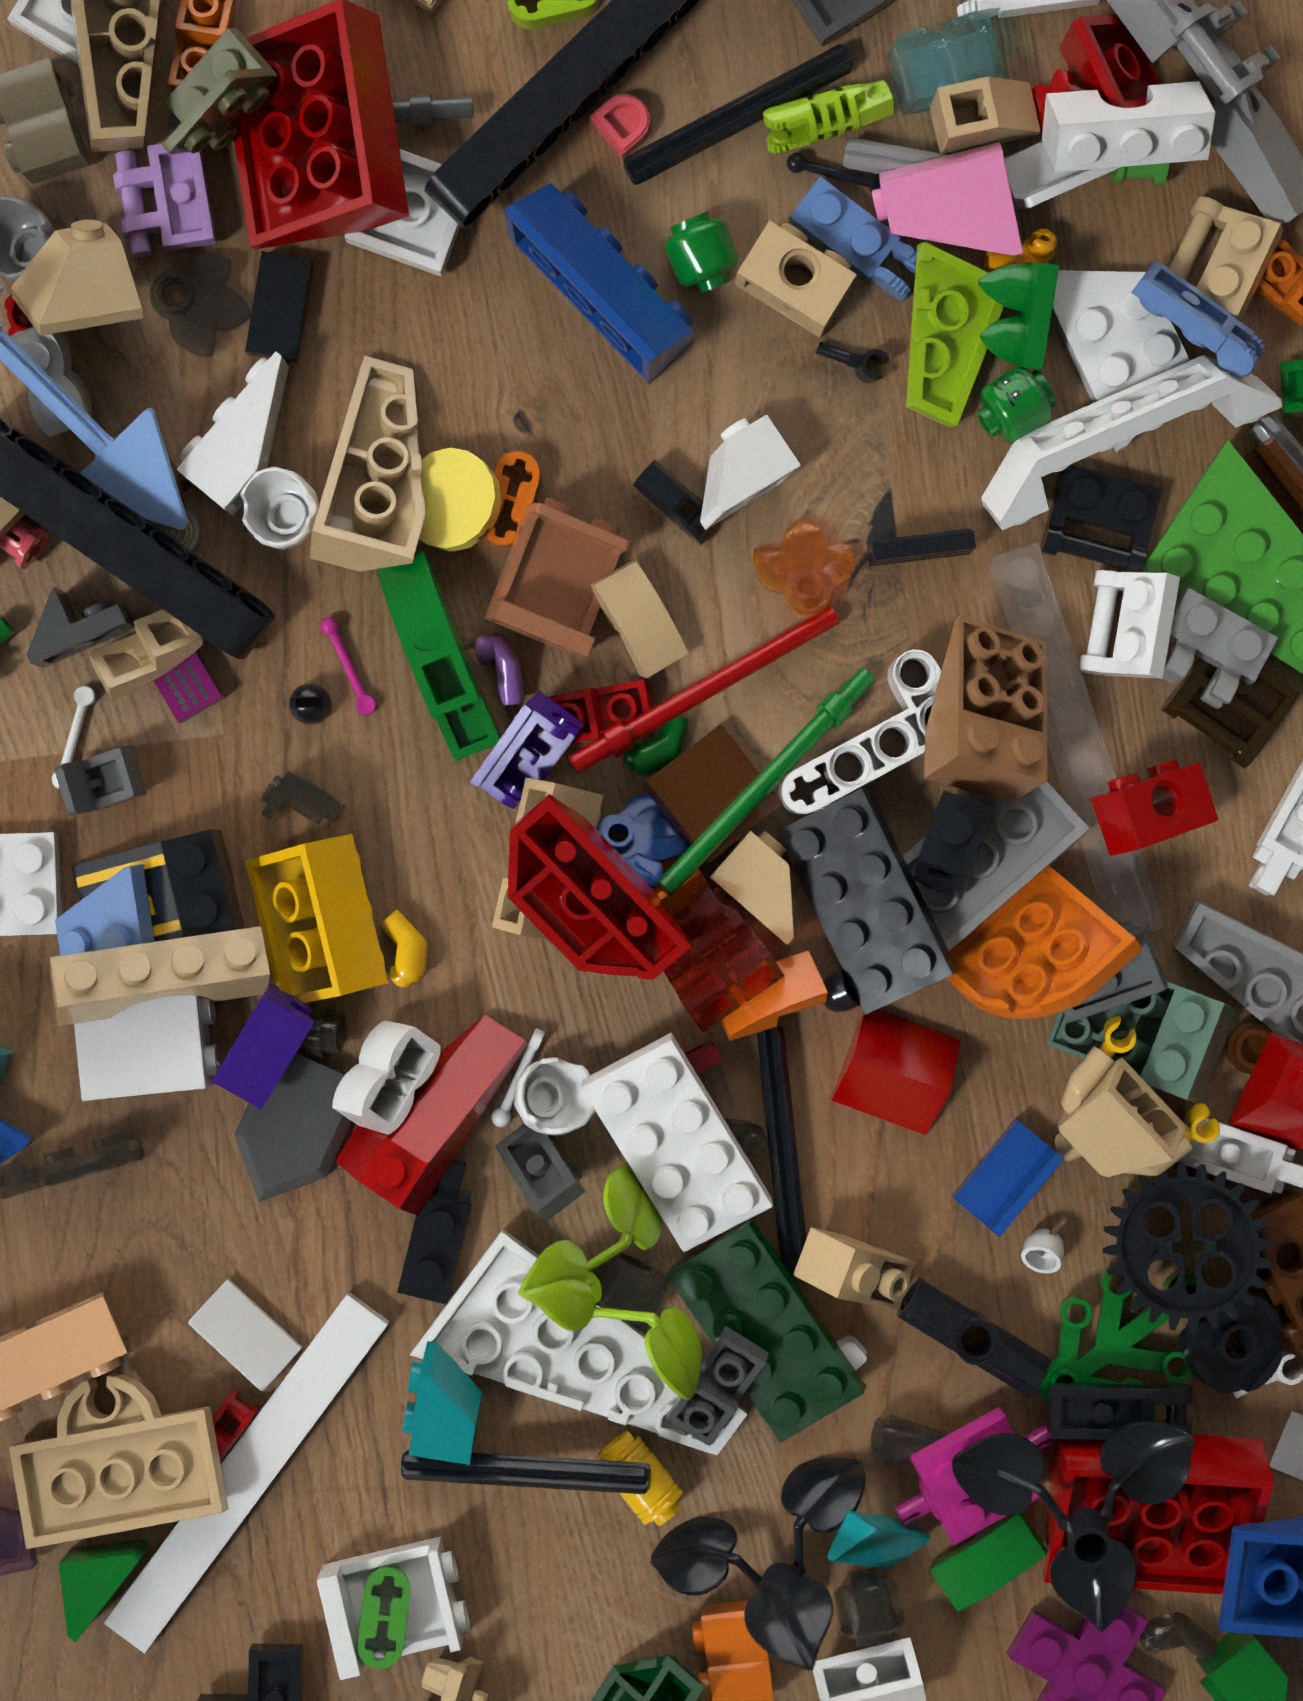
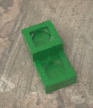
M1022 1513L1020 1515L1006 1516L977 1532L973 1540L934 1559L929 1571L957 1612L1024 1573L1045 1557L1048 1549Z

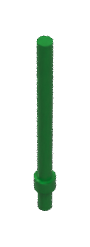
M860 668L837 693L830 692L817 705L818 713L660 877L656 884L665 894L672 896L832 727H840L853 713L851 708L853 704L875 682L874 676L868 670Z

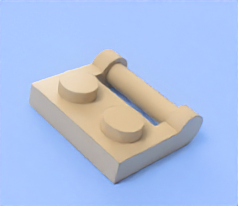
M1199 196L1196 198L1190 211L1193 219L1169 269L1186 280L1211 226L1224 229L1198 286L1195 288L1225 308L1230 314L1239 318L1241 322L1283 234L1282 224L1225 207L1209 197Z

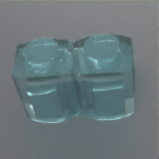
M964 15L949 21L945 25L946 29L943 31L927 33L925 28H914L903 32L896 38L897 42L891 45L887 58L903 115L930 110V105L938 87L983 77L1006 79L990 18L975 20L974 15Z

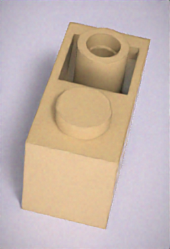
M983 77L937 88L930 105L935 135L941 154L950 155L1000 142V144L1037 136L1041 132L1029 82Z
M811 1227L793 1275L838 1299L898 1310L902 1298L909 1289L910 1277L916 1262L843 1234Z

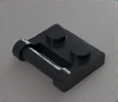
M1069 465L1066 469L1059 472L1041 541L1040 552L1056 556L1057 552H1062L1123 569V572H1142L1146 562L1147 547L1162 489ZM1065 520L1129 536L1131 538L1128 549L1065 533Z

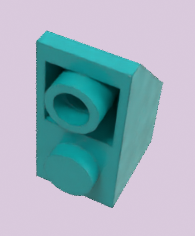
M427 1341L423 1361L412 1362L408 1383V1392L417 1393L416 1402H407L402 1429L403 1433L411 1434L409 1455L470 1465L482 1391L438 1343Z

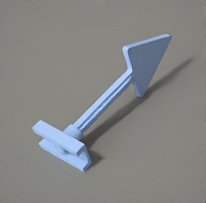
M0 285V293H1L4 288ZM0 322V361L95 453V459L81 474L143 518L179 530L185 529L188 525V519L154 410L146 408L118 437L112 438L1 329L3 324Z

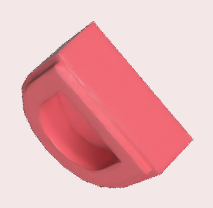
M620 94L612 97L589 116L590 123L622 160L642 144L648 136L650 129V113L646 104L637 96L630 94Z

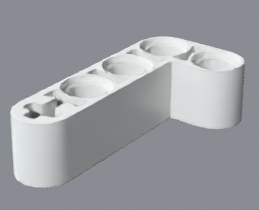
M916 649L906 651L895 659L888 669L887 680L903 712L793 770L782 779L778 795L786 810L799 815L817 811L925 752V712L933 704L941 674V669L931 654ZM915 661L923 667L925 681L921 687L911 688L902 681L900 668L904 662ZM885 730H896L904 738L905 748L902 754L896 758L885 755L880 748V736ZM840 754H851L860 763V774L852 782L841 780L835 773L834 763ZM821 764L825 780L835 789V792L829 795L827 785L809 795L812 803L808 806L803 800L793 801L790 797V793L796 789L793 780L799 778L803 784L815 780L821 776L815 770V766Z

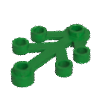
M1110 1267L1106 1268L1100 1276V1286L1103 1294L1094 1346L1078 1357L1081 1329L1090 1323L1092 1309L1080 1296L1071 1295L1064 1298L1059 1305V1316L1062 1319L1056 1357L1051 1359L1047 1376L1038 1389L1039 1393L1048 1403V1382L1056 1383V1380L1062 1375L1071 1376L1072 1383L1145 1384L1138 1378H1127L1123 1382H1117L1091 1376L1106 1364L1160 1372L1173 1382L1187 1380L1192 1372L1187 1365L1185 1353L1181 1352L1180 1349L1170 1348L1165 1351H1158L1133 1346L1168 1321L1169 1315L1162 1313L1154 1323L1149 1322L1151 1306H1149L1119 1327L1124 1298L1129 1296L1132 1290L1122 1294L1110 1290L1108 1282L1113 1275L1107 1273V1269ZM1185 1270V1286H1193L1196 1291L1195 1274ZM1178 1271L1171 1273L1165 1279L1163 1289L1171 1288L1176 1284L1179 1276ZM1073 1304H1081L1084 1308L1082 1317L1075 1321L1069 1320L1067 1317L1068 1308ZM1174 1357H1181L1184 1361L1183 1368L1177 1373H1170L1168 1371L1169 1361Z

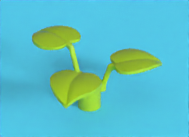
M625 1162L623 1165L613 1169L609 1174L603 1192L607 1216L613 1227L623 1233L621 1239L588 1262L582 1250L575 1243L569 1240L552 1243L533 1263L518 1294L538 1306L557 1325L568 1331L584 1329L590 1320L595 1317L640 1321L649 1324L651 1329L645 1336V1348L652 1367L673 1392L685 1400H690L696 1393L699 1382L702 1351L698 1332L684 1312L672 1307L663 1310L659 1318L655 1313L596 1307V1303L602 1297V1287L597 1276L591 1273V1271L628 1248L632 1240L642 1250L653 1248L662 1230L663 1219L628 1162Z

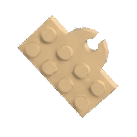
M112 1373L106 1377V1387L114 1394L116 1405L112 1414L107 1415L101 1413L94 1404V1395L98 1388L96 1379L90 1378L80 1383L63 1402L57 1417V1435L19 1442L9 1446L26 1549L223 1513L229 1509L211 1407L207 1406L161 1415L155 1397L140 1381L124 1374Z

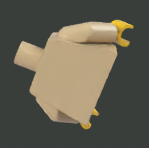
M1112 1016L1104 1024V1043L1099 1049L1093 1046L1069 1077L1061 1099L1064 1113L1058 1124L1060 1133L1055 1137V1148L1064 1157L1065 1161H1074L1083 1156L1100 1175L1105 1177L1123 1173L1157 1176L1193 1149L1191 1144L1195 1140L1201 1143L1215 1141L1220 1133V1125L1217 1119L1213 1118L1207 1124L1197 1126L1210 1115V1110L1205 1103H1197L1192 1105L1186 1112L1185 1120L1188 1125L1186 1127L1183 1121L1123 1058L1115 1062L1111 1059L1116 1052H1128L1136 1043L1135 1028H1132L1124 1039L1118 1040L1111 1037L1112 1032L1121 1023L1120 1016Z

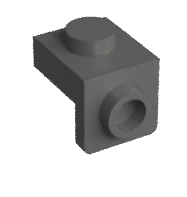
M133 745L118 747L83 761L64 763L55 767L59 792L67 813L71 816L101 811L147 794Z

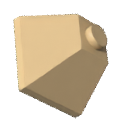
M79 220L72 223L71 228L55 230L11 287L12 298L40 336L143 318L142 306L122 242L107 223H102L98 220Z

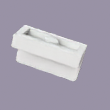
M1042 141L1004 157L1014 209L1033 207L1120 168L1055 172Z

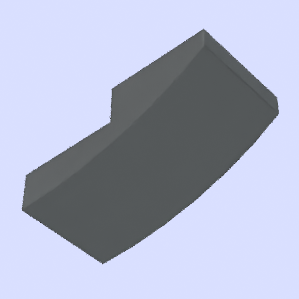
M725 1326L702 1359L696 1393L690 1400H685L678 1396L666 1419L710 1446L735 1413L739 1399L766 1364L769 1353L728 1326Z

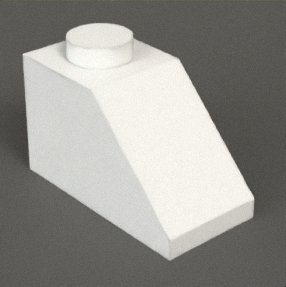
M768 415L761 417L751 424L748 423L746 418H743L721 433L720 436L724 442L710 456L700 518V522L705 530L778 487L801 466Z

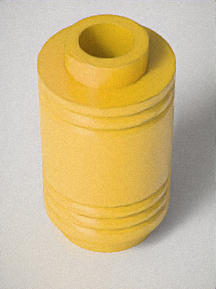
M626 1430L610 1441L597 1454L599 1460L638 1462L650 1465L651 1486L647 1493H619L632 1511L637 1514V1517L641 1519L643 1525L654 1521L657 1526H661L681 1509L682 1506L677 1500L683 1494L682 1489L678 1487V1484L675 1483L674 1479L639 1435L633 1436L629 1430Z

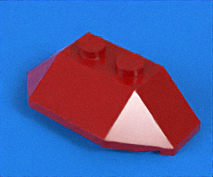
M548 794L510 828L507 897L579 971L616 976H638L639 979L654 980L692 947L685 933L650 885L585 817L552 795Z

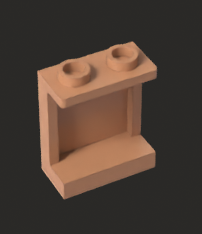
M546 498L544 504L537 502L527 506L484 619L573 656L588 657L595 640L589 634L600 608V604L590 584L614 571L620 554L628 552L631 542L618 536L621 529L616 525L598 518H592L590 524L572 517L575 509L551 498Z

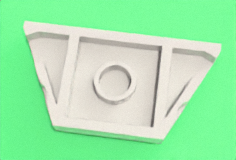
M1058 271L1051 318L1092 403L1190 361L1172 322L1166 317H1158L1148 312L1141 305L1140 299L1131 293L1146 272ZM1134 437L1118 443L1114 447L1116 453L1127 447Z

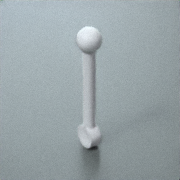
M87 686L79 687L74 693V699L78 705L61 765L72 762L87 708L96 701L95 691ZM54 772L52 784L59 789L58 780Z
M538 1028L534 1031L501 1107L495 1109L492 1113V1122L497 1127H506L511 1122L510 1109L514 1103L515 1083L523 1070L531 1065L545 1034L544 1031Z

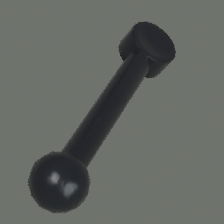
M800 153L791 154L786 161L787 168L792 173H800L803 170L868 187L871 193L872 190L881 188L879 173L873 177L856 174L807 161Z

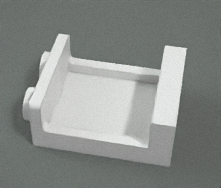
M195 995L163 997L127 1007L109 1019L74 1024L82 1101L205 1089L213 1085L214 1075H216L221 1066L219 1048L217 1044H210L209 1024H214L216 1019L214 1001L207 997Z
M441 1536L323 1564L316 1580L340 1680L360 1676L363 1666L366 1665L361 1660L357 1644L363 1590L368 1575L374 1569L385 1565L400 1568L406 1574L410 1584L405 1642L401 1656L449 1645L450 1652L461 1650L464 1633L470 1632L469 1614L465 1601H456L452 1583L459 1581L457 1563L453 1551L445 1552ZM384 1576L381 1585H373L372 1592L380 1594V1612L389 1613L392 1596L401 1595L402 1588L394 1586L392 1576ZM378 1620L376 1637L372 1639L367 1638L365 1645L373 1647L375 1657H384V1652L387 1648L395 1647L396 1641H391L387 1637L388 1621Z

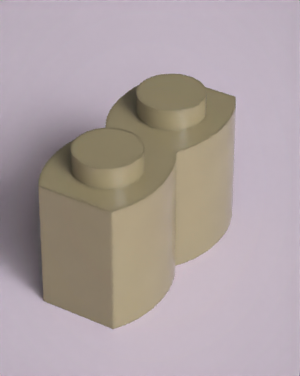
M49 57L0 73V125L5 123L7 125L10 141L4 142L3 146L14 173L21 171L29 182L34 184L90 166L66 85L60 70Z

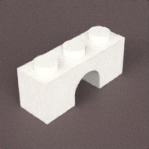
M1199 81L1148 85L1146 105L1137 108L1112 106L1102 100L1098 90L1046 94L1042 143L1055 172L1208 160L1215 110Z

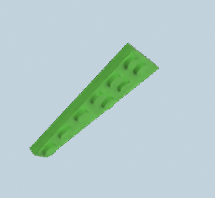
M1225 440L1147 556L1142 572L1169 573L1180 577L1177 593L1179 596H1181L1183 591L1190 588L1275 635L1278 639L1270 654L1303 674V534L1230 441Z

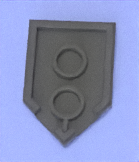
M299 1051L294 1055L262 1110L248 1103L234 1134L259 1202L327 1177L352 1123L351 1120L332 1108L335 1091L346 1073Z

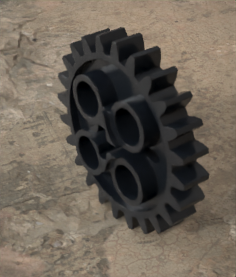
M1182 1162L1178 1164L1176 1177L1169 1178L1166 1171H1164L1162 1174L1157 1175L1158 1182L1153 1185L1144 1176H1138L1142 1192L1136 1195L1130 1190L1123 1189L1122 1193L1130 1205L1127 1209L1111 1207V1212L1120 1218L1121 1222L1119 1226L1104 1227L1106 1233L1117 1237V1244L1103 1248V1253L1118 1256L1119 1262L1107 1269V1273L1110 1275H1124L1126 1280L1119 1285L1116 1291L1118 1294L1133 1290L1137 1294L1131 1305L1133 1311L1139 1309L1145 1303L1151 1306L1149 1322L1154 1323L1162 1313L1168 1314L1170 1330L1174 1331L1178 1326L1180 1318H1187L1192 1333H1196L1199 1327V1318L1207 1317L1212 1327L1218 1329L1219 1312L1224 1310L1232 1319L1237 1320L1239 1317L1234 1303L1240 1300L1249 1306H1254L1255 1302L1247 1292L1250 1285L1257 1288H1266L1267 1284L1255 1274L1257 1268H1273L1272 1262L1260 1257V1250L1274 1246V1241L1259 1238L1257 1232L1270 1224L1269 1219L1253 1220L1251 1213L1258 1207L1260 1202L1253 1200L1243 1204L1239 1200L1245 1188L1243 1183L1235 1186L1230 1191L1224 1188L1226 1172L1222 1171L1212 1182L1207 1180L1206 1165L1201 1164L1195 1177H1188L1186 1167ZM1182 1200L1188 1201L1190 1206L1192 1238L1195 1241H1202L1203 1245L1202 1251L1195 1252L1193 1256L1196 1291L1193 1294H1189L1186 1291L1183 1255L1173 1252L1172 1249L1173 1243L1181 1241L1182 1238L1179 1203ZM1205 1205H1217L1226 1214L1227 1224L1219 1234L1208 1235L1198 1227L1197 1214ZM1164 1207L1172 1213L1175 1220L1174 1228L1167 1236L1154 1237L1145 1229L1144 1216L1151 1208ZM1212 1257L1225 1259L1231 1268L1229 1281L1220 1287L1209 1286L1201 1276L1203 1263ZM1167 1259L1177 1266L1179 1272L1178 1280L1171 1288L1160 1289L1149 1281L1148 1269L1156 1260Z

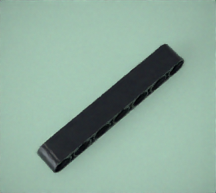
M611 0L434 172L425 186V193L459 226L466 228L471 225L684 18L699 0Z
M0 417L1 498L225 653L238 659L248 657L275 620L273 611L263 601Z

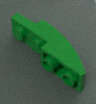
M425 550L415 552L414 560L411 564L376 569L392 620L431 718H436L454 762L495 746L502 736L463 648L464 641Z

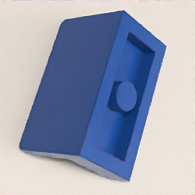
M1015 1118L951 1196L984 1223L994 1234L1000 1237L1060 1165L1064 1157Z

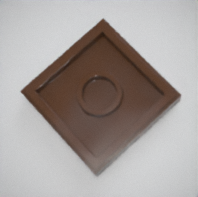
M720 724L644 782L642 787L690 847L760 773ZM773 790L703 862L704 866L783 805Z

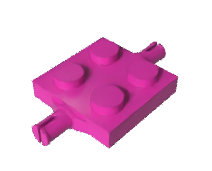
M999 1407L909 1456L919 1476L920 1494L894 1507L904 1527L931 1512L941 1522L946 1535L953 1545H956L1006 1517L1005 1515L992 1513L972 1500L958 1484L951 1465L955 1454L987 1436L998 1433L1015 1434ZM1046 1424L1023 1436L1034 1443L1039 1451L1056 1443L1055 1439H1051L1048 1436ZM1032 1492L1031 1502L1035 1501L1040 1497Z

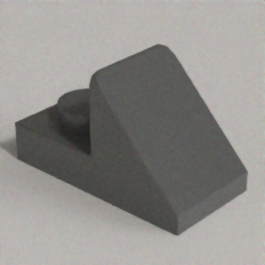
M54 587L50 592L27 652L30 663L45 668L135 629L129 609L119 604L112 606L110 601H105L81 612L83 619L78 621L67 594Z
M524 1124L495 1146L532 1210L544 1223L586 1192L579 1182L581 1179L579 1171L551 1135L536 1132Z

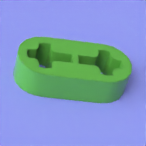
M385 1565L374 1569L368 1575L363 1590L357 1639L358 1653L366 1665L375 1669H386L394 1665L402 1655L405 1642L410 1584L406 1574L400 1568L392 1565ZM384 1576H392L394 1586L402 1588L401 1595L392 1596L389 1613L380 1612V1594L372 1592L373 1585H381ZM378 1620L388 1621L387 1637L391 1641H396L394 1648H387L385 1650L384 1657H375L373 1647L365 1645L367 1638L372 1639L376 1637Z

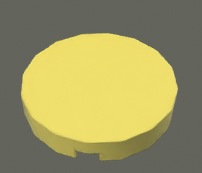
M446 448L431 452L421 460L423 498L425 499L426 516L419 539L434 549L449 552L471 548L480 541L478 538L486 530H491L498 519L502 502L499 480L487 463L467 450Z

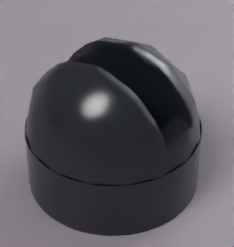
M308 683L297 687L290 696L289 707L292 715L298 721L308 725H315L323 722L329 716L332 702L325 689L316 684ZM297 699H321L322 708H297Z
M843 969L826 977L823 983L828 991L826 1003L823 1004L827 1009L834 1012H845L860 1006Z

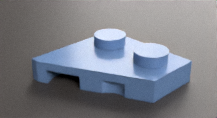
M143 864L123 868L55 920L60 956L155 942Z

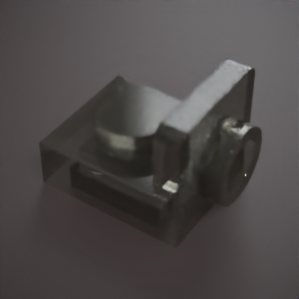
M287 771L284 778L276 775L265 790L261 801L267 805L261 815L269 820L277 821L291 798H294L297 802L293 809L319 825L323 817L329 821L336 822L347 804L297 773Z

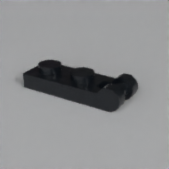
M1048 1382L1047 1434L1051 1439L1107 1440L1112 1433L1125 1425L1141 1421H1154L1155 1405H1166V1419L1158 1422L1175 1425L1192 1435V1422L1187 1421V1405L1193 1403V1386L1182 1383L1147 1385Z

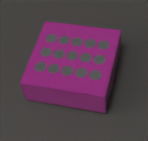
M197 653L154 680L177 722L181 724L225 698L201 656Z

